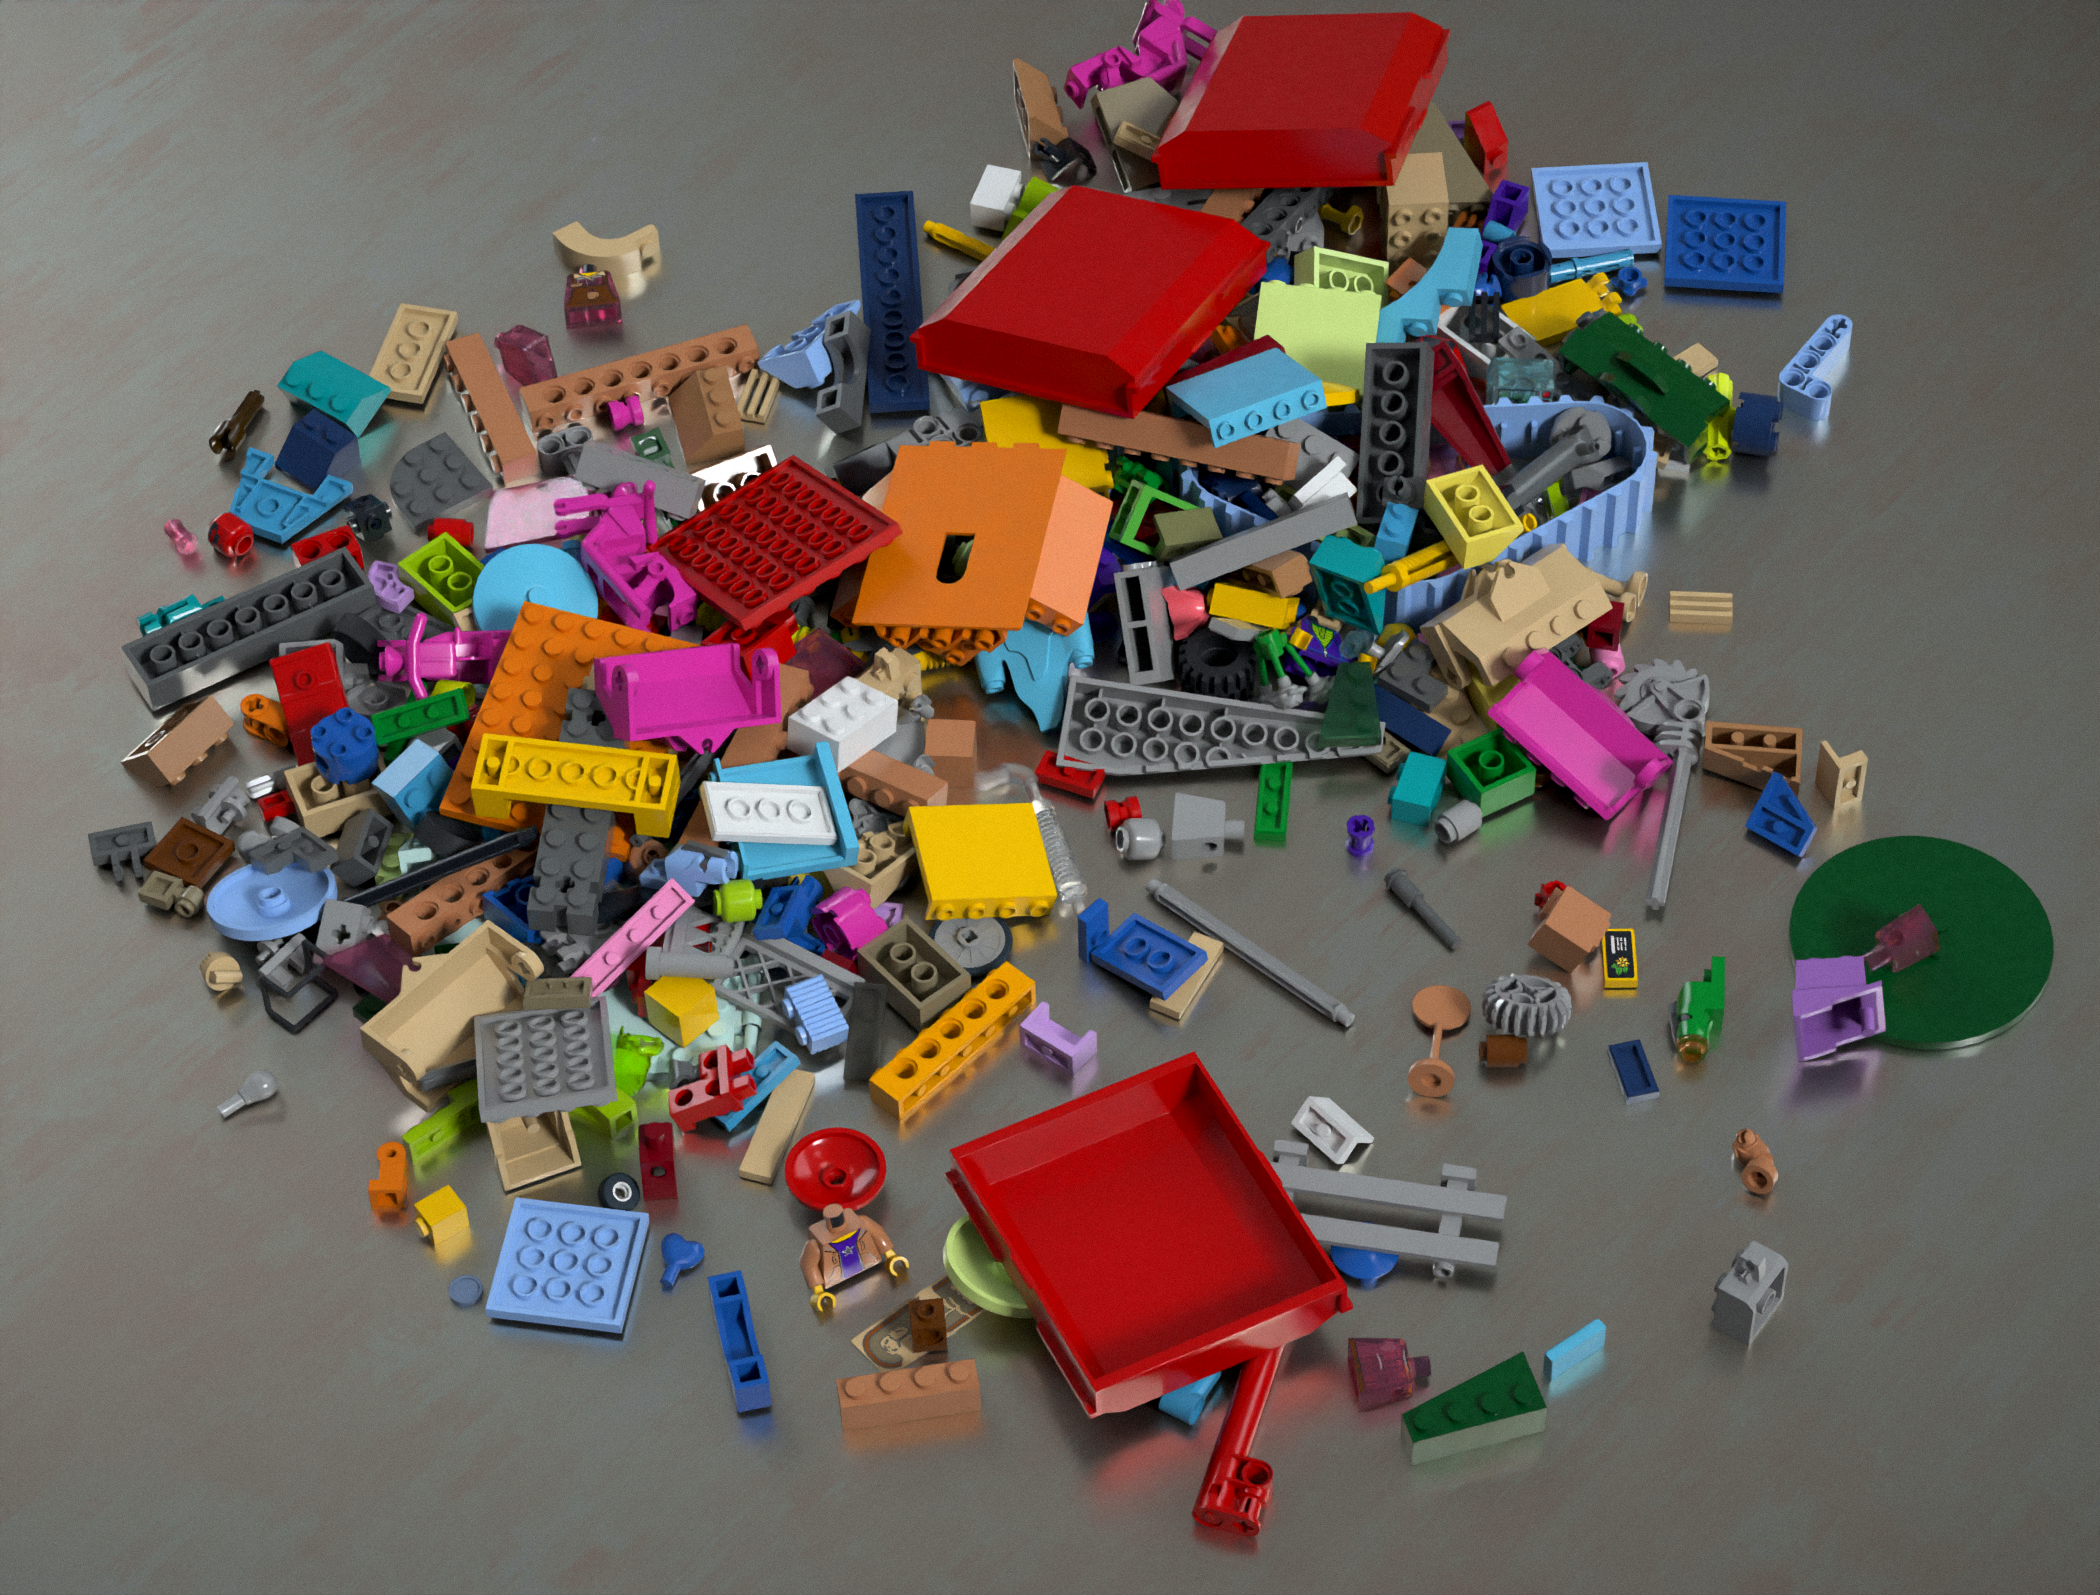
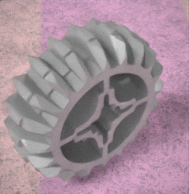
M1513 973L1510 977L1500 976L1499 979L1491 980L1490 984L1486 985L1481 1008L1483 1009L1482 1015L1485 1017V1021L1492 1024L1493 1028L1502 1029L1505 1034L1513 1033L1516 1037L1518 1035H1525L1528 1038L1530 1036L1541 1038L1543 1034L1551 1036L1555 1032L1563 1031V1027L1568 1025V1020L1570 1019L1572 1002L1568 989L1561 987L1559 982H1551L1550 978L1543 979L1538 977V975L1528 976L1526 973L1524 975Z

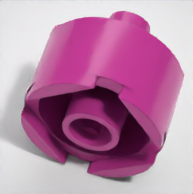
M844 886L811 910V914H816V917L811 920L813 927L827 949L832 951L836 948L842 954L841 956L852 961L857 958V950L888 930L885 921L876 915L870 906V896L862 888H858L855 891L850 887Z

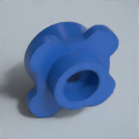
M1624 267L1619 271L1618 277L1612 278V285L1619 287L1624 295L1633 296L1638 289L1647 286V279L1642 278V273L1639 269Z

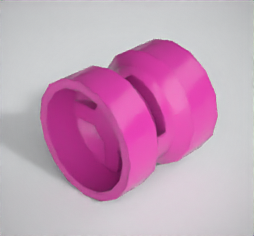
M637 395L627 397L624 403L617 400L607 402L608 415L614 431L624 429L629 423L633 426L644 424L643 412Z

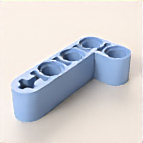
M1835 314L1827 318L1780 372L1777 397L1779 402H1784L1785 408L1811 420H1823L1828 417L1832 387L1823 379L1850 347L1853 327L1850 318L1841 314Z

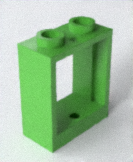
M1132 479L1108 537L1155 557L1153 553L1155 547L1134 539L1152 496L1184 510L1200 507Z

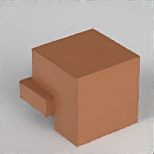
M1569 885L1563 891L1556 887L1537 916L1543 921L1538 925L1527 945L1571 974L1589 952L1593 953L1611 925L1608 920L1612 914Z

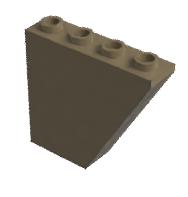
M1151 77L1096 93L1090 102L1123 192L1127 193L1161 187L1158 164L1152 163V161L1114 144L1113 140L1122 120L1161 138L1174 112L1177 111L1180 102Z
M1430 101L1427 115L1421 129L1418 130L1408 154L1442 152L1449 199L1448 215L1457 214L1459 211L1470 210L1472 214H1485L1489 210L1493 193L1434 101ZM1376 186V212H1380L1381 186Z

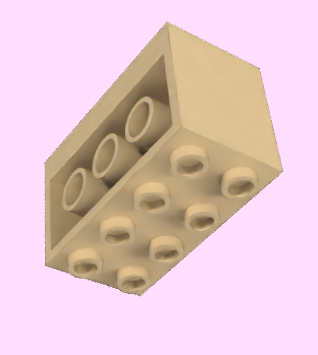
M1442 152L1408 154L1395 185L1381 186L1379 244L1382 261L1389 262V277L1409 257L1429 270L1443 247L1448 229L1449 199Z

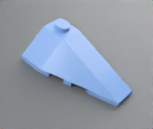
M859 299L834 305L811 321V327L791 335L792 342L784 348L782 344L772 348L757 362L759 367L795 389L805 386L813 389L822 385L825 382L824 378L834 369L830 353L823 343L826 319L849 310L857 316L861 306Z

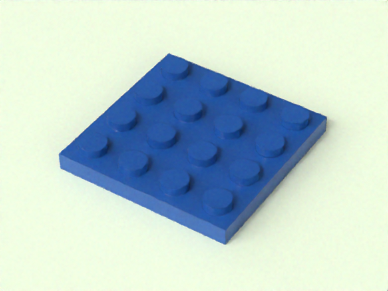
M1668 195L1664 286L1783 293L1786 202Z

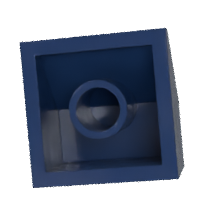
M313 409L292 426L275 462V468L315 493L328 474L341 478L361 462L357 436Z

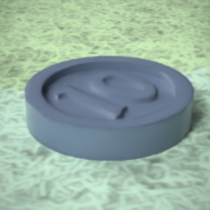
M461 1275L455 1278L449 1285V1297L455 1305L460 1307L473 1306L483 1296L481 1281L472 1275Z

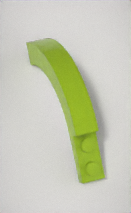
M477 1077L448 1092L450 1103L448 1106L438 1109L433 1116L421 1124L411 1127L406 1134L401 1136L406 1150V1157L412 1164L468 1127L481 1121ZM617 1087L618 1101L610 1102L600 1107L593 1105L577 1107L568 1112L591 1122L611 1139H614L638 1122L636 1102Z

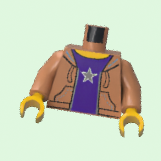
M839 1204L826 1206L823 1209L824 1219L809 1227L808 1241L805 1244L799 1262L808 1289H812L814 1293L810 1298V1305L818 1312H823L820 1305L823 1297L829 1308H835L836 1305L835 1297L831 1293L824 1292L823 1287L825 1289L830 1288L882 1262L881 1255L883 1254L886 1257L885 1268L892 1275L898 1276L893 1270V1264L897 1260L901 1261L904 1268L909 1269L907 1259L895 1254L892 1250L895 1246L880 1224L866 1215L857 1216L851 1208L843 1210Z

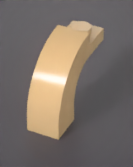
M578 221L552 232L555 255L565 265L579 273H582L581 266L593 264L595 272L608 271V278L629 275L641 270L640 260L660 251L658 230L652 223L617 239L595 237L588 233Z

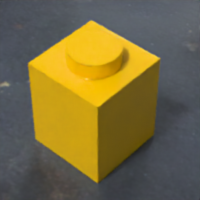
M449 1185L414 1204L416 1219L413 1220L414 1226L420 1236H427L434 1246L470 1226L466 1206Z

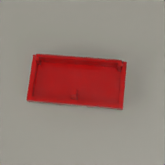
M329 642L269 660L298 767L315 761L310 733L312 727L317 725L323 718L336 713L339 709L350 708L335 653Z

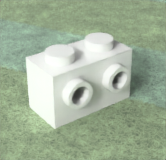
M987 164L970 202L971 225L1005 231L1012 213L1016 210L1017 201H1021L1025 191V184L1021 183V171Z

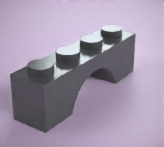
M851 310L829 317L825 323L823 343L833 361L835 380L833 386L818 391L815 416L835 434L860 427L862 420L871 329Z

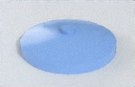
M294 862L284 867L280 872L267 876L255 866L249 864L230 873L216 884L207 898V911L212 926L224 936L244 941L272 940L298 933L320 921L326 899L337 900L338 889L334 874L328 867L311 874Z

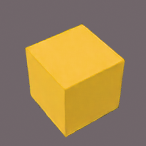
M663 976L644 991L649 1023L682 1048L688 1046L719 1020L715 988L701 978Z

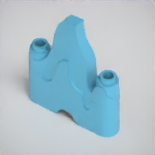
M1086 612L1084 624L1068 637L1057 634L1051 628L1037 621L1030 620L1025 616L1022 629L1019 631L1008 630L1004 643L990 653L982 650L974 656L980 684L985 689V693H997L1004 689L1003 684L1006 683L1005 669L1008 665L1015 690L1019 698L1033 710L1040 731L1044 734L1059 731L1063 725L1067 702V674L1070 664L1074 663L1076 669H1082L1093 665L1092 660L1095 658L1088 613Z

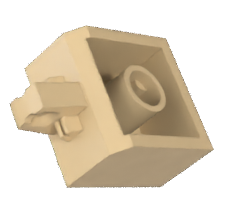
M885 647L880 649L874 655V664L855 678L898 700L897 720L909 710H914L912 703L918 695L922 694L920 660L899 647H893L889 652Z

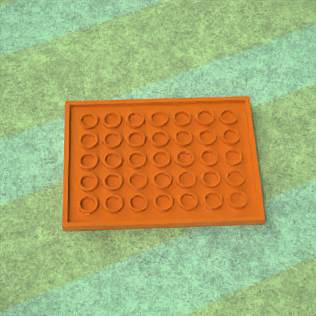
M524 601L439 807L440 815L506 832L515 831L520 827L526 828L535 825L541 837L546 803L513 800L508 819L476 816L471 784L483 733L559 741L563 720H566L565 707L569 688L582 689L584 676H590L594 658L699 647L703 645ZM657 738L629 741V750L668 754L670 749ZM617 813L609 858H616L619 861L626 862L632 847L629 839L636 827L633 813Z

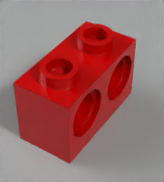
M349 525L290 544L296 568L346 547L360 568L365 570L361 548Z

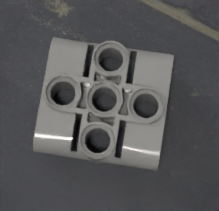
M961 405L937 417H919L913 423V428L885 441L894 463L900 445L929 446L930 441H955V446L971 447L972 442H986L983 428Z

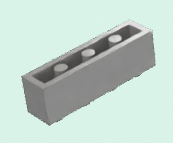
M594 440L584 444L574 479L582 481L583 487L596 491L602 488L610 491V496H612L613 490L617 485L626 482H634L638 487V493H642L644 483L652 480L656 485L654 495L655 511L657 508L667 511L669 517L684 521L685 518L689 519L696 514L706 482L705 479Z

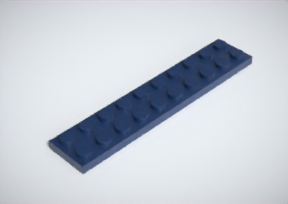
M913 191L855 194L863 320L871 329L867 363L870 413L930 409L927 371L918 369L915 343L910 342L909 338L923 323Z

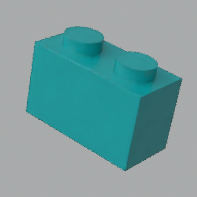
M1409 752L1406 763L1401 762L1396 776V781H1399L1397 787L1392 786L1388 795L1387 804L1392 805L1391 819L1429 828L1446 781L1447 760Z

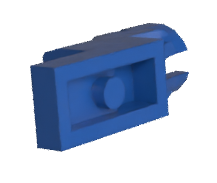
M806 875L800 885H798L800 882L799 878L796 876L789 886L773 887L752 930L757 941L778 940L806 934L810 919L815 915L811 914V910L820 903L823 897L824 890L821 883L815 878Z

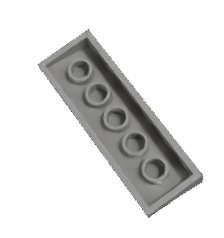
M1345 492L1171 558L1172 563L1169 564L1181 591L1358 523L1348 493Z

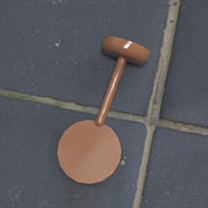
M1433 985L1419 991L1412 1001L1413 1014L1417 1020L1425 1026L1434 1029L1430 1058L1416 1061L1411 1065L1408 1072L1409 1086L1413 1091L1426 1097H1440L1452 1090L1455 1082L1454 1071L1449 1064L1438 1059L1442 1030H1451L1462 1026L1468 1021L1471 1014V1003L1464 993L1446 985Z

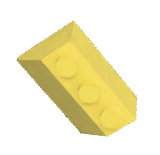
M1483 464L1426 480L1423 508L1464 570L1492 562L1523 532V524Z

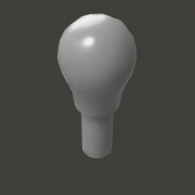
M266 1070L253 1072L244 1085L237 1090L235 1096L217 1107L221 1116L225 1119L244 1105L248 1106L254 1102L270 1098L277 1089L275 1076Z

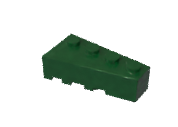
M1522 1351L1402 1414L1400 1438L1412 1466L1545 1431L1547 1407L1524 1352Z

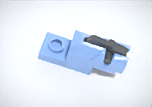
M688 840L686 844H677L665 859L654 858L640 874L641 887L660 890L673 878L690 896L699 897L709 884H726L730 881L729 878H736L738 857L734 851L715 846L710 847Z

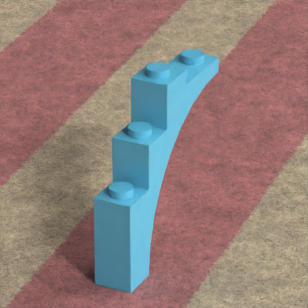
M1448 228L1443 247L1432 267L1401 298L1380 310L1376 343L1405 342L1406 334L1417 337L1436 335L1442 305L1450 307L1471 306L1483 247L1478 228Z

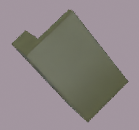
M1211 507L1155 514L1153 516L1154 524L1160 536V541L1153 552L1157 563L1172 561L1171 558L1223 538Z

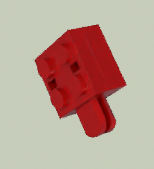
M787 608L782 612L772 614L764 619L760 626L748 629L747 631L742 630L728 620L704 639L700 645L738 643L740 646L741 670L752 684L751 663L754 651L756 649L772 648L777 653L779 663L785 664L786 661L797 653L791 636L799 630V626L793 610Z

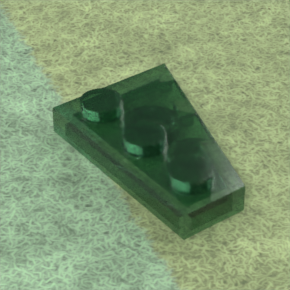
M1339 663L1318 740V748L1381 745L1382 734L1371 663Z

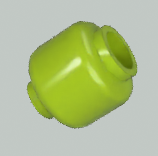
M749 879L730 880L726 884H719L718 890L713 891L715 915L721 916L725 923L753 920L756 916V909H762L761 890L755 889L752 881Z

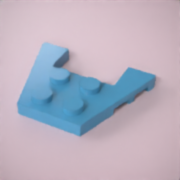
M249 447L246 453L245 467L241 470V481L239 487L236 488L229 512L236 514L250 524L253 534L283 544L351 495L353 485L351 482L328 474L313 495H308L263 478L275 464L274 456Z

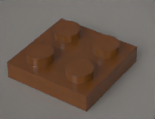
M181 817L144 859V865L146 869L152 872L155 870L182 879L183 885L186 888L192 885L201 889L235 851L234 841Z

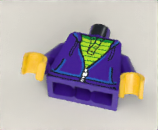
M1305 616L1294 627L1291 626L1286 629L1285 633L1289 640L1288 643L1294 647L1311 671H1315L1319 677H1336L1334 689L1351 669L1357 673L1362 671L1367 674H1373L1378 659L1360 653L1359 658L1350 657L1344 648L1339 633L1320 625L1315 616ZM1283 647V650H1285V670L1305 677L1306 675L1285 647Z

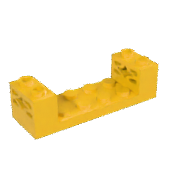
M483 733L471 784V793L476 816L508 819L513 800L633 813L637 834L669 838L681 781L677 755Z

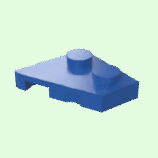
M1775 771L1772 773L1745 824V827L1799 857H1803L1818 829L1782 774Z

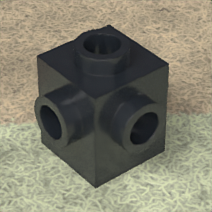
M371 493L343 505L347 515L345 519L346 524L349 525L353 534L357 535L364 542L377 541L383 538L385 533L393 530L389 521L392 519V513L388 504L380 501Z

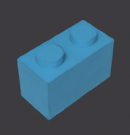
M1388 502L1374 546L1382 554L1385 566L1406 557L1418 509L1410 508L1404 504Z

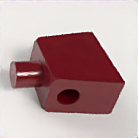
M652 1122L639 1125V1158L644 1201L678 1199L676 1150L672 1123ZM660 1166L665 1168V1174L654 1176V1167Z

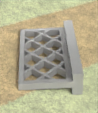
M749 921L743 931V937L730 957L734 958V965L736 964L737 966L734 969L733 977L740 976L743 989L731 991L722 986L725 980L715 979L712 984L716 995L795 1034V1027L797 1026L794 1020L783 1017L781 1001L778 1002L774 989L793 985L822 974L832 996H838L847 1001L844 1007L840 1008L846 1020L854 1005H857L863 996L866 979L784 938L757 941L752 931L755 924ZM744 950H747L757 955L759 963L742 967L740 956ZM779 966L786 970L788 978L771 982L767 969ZM762 970L766 983L749 987L745 974ZM769 990L773 1003L761 1006L753 1001L751 994Z

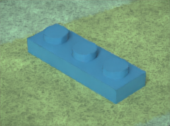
M776 1040L754 1060V1069L741 1073V1076L750 1074L753 1077L757 1087V1095L743 1100L744 1110L737 1112L731 1110L723 1116H711L712 1119L729 1132L801 1064L795 1054Z

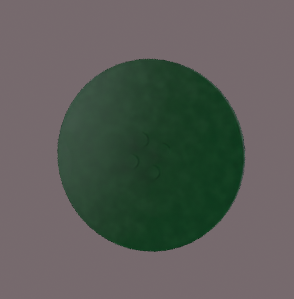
M1927 836L1879 838L1863 842L1836 854L1816 869L1803 884L1792 907L1789 922L1788 944L1795 971L1796 960L1840 958L1842 956L1858 957L1874 948L1875 954L1864 959L1866 984L1882 980L1886 1031L1869 1038L1911 1049L1935 1050L1964 1047L1990 1039L2008 1030L2030 1012L2040 999L2050 976L2054 955L2052 929L2047 914L2040 900L2020 876L1994 857L1978 849L1947 839ZM1920 905L1923 923L1907 929L1878 945L1875 933L1896 922L1913 908ZM1894 928L1884 931V933L1891 932L1885 936V939L1894 934ZM1937 932L1940 947L1936 952L1932 935ZM1894 961L1897 962V968H1896V970H1895Z

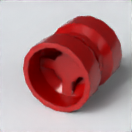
M1136 795L1126 797L1120 803L1116 800L1104 801V812L1109 832H1116L1118 827H1121L1127 819L1142 818L1139 800Z

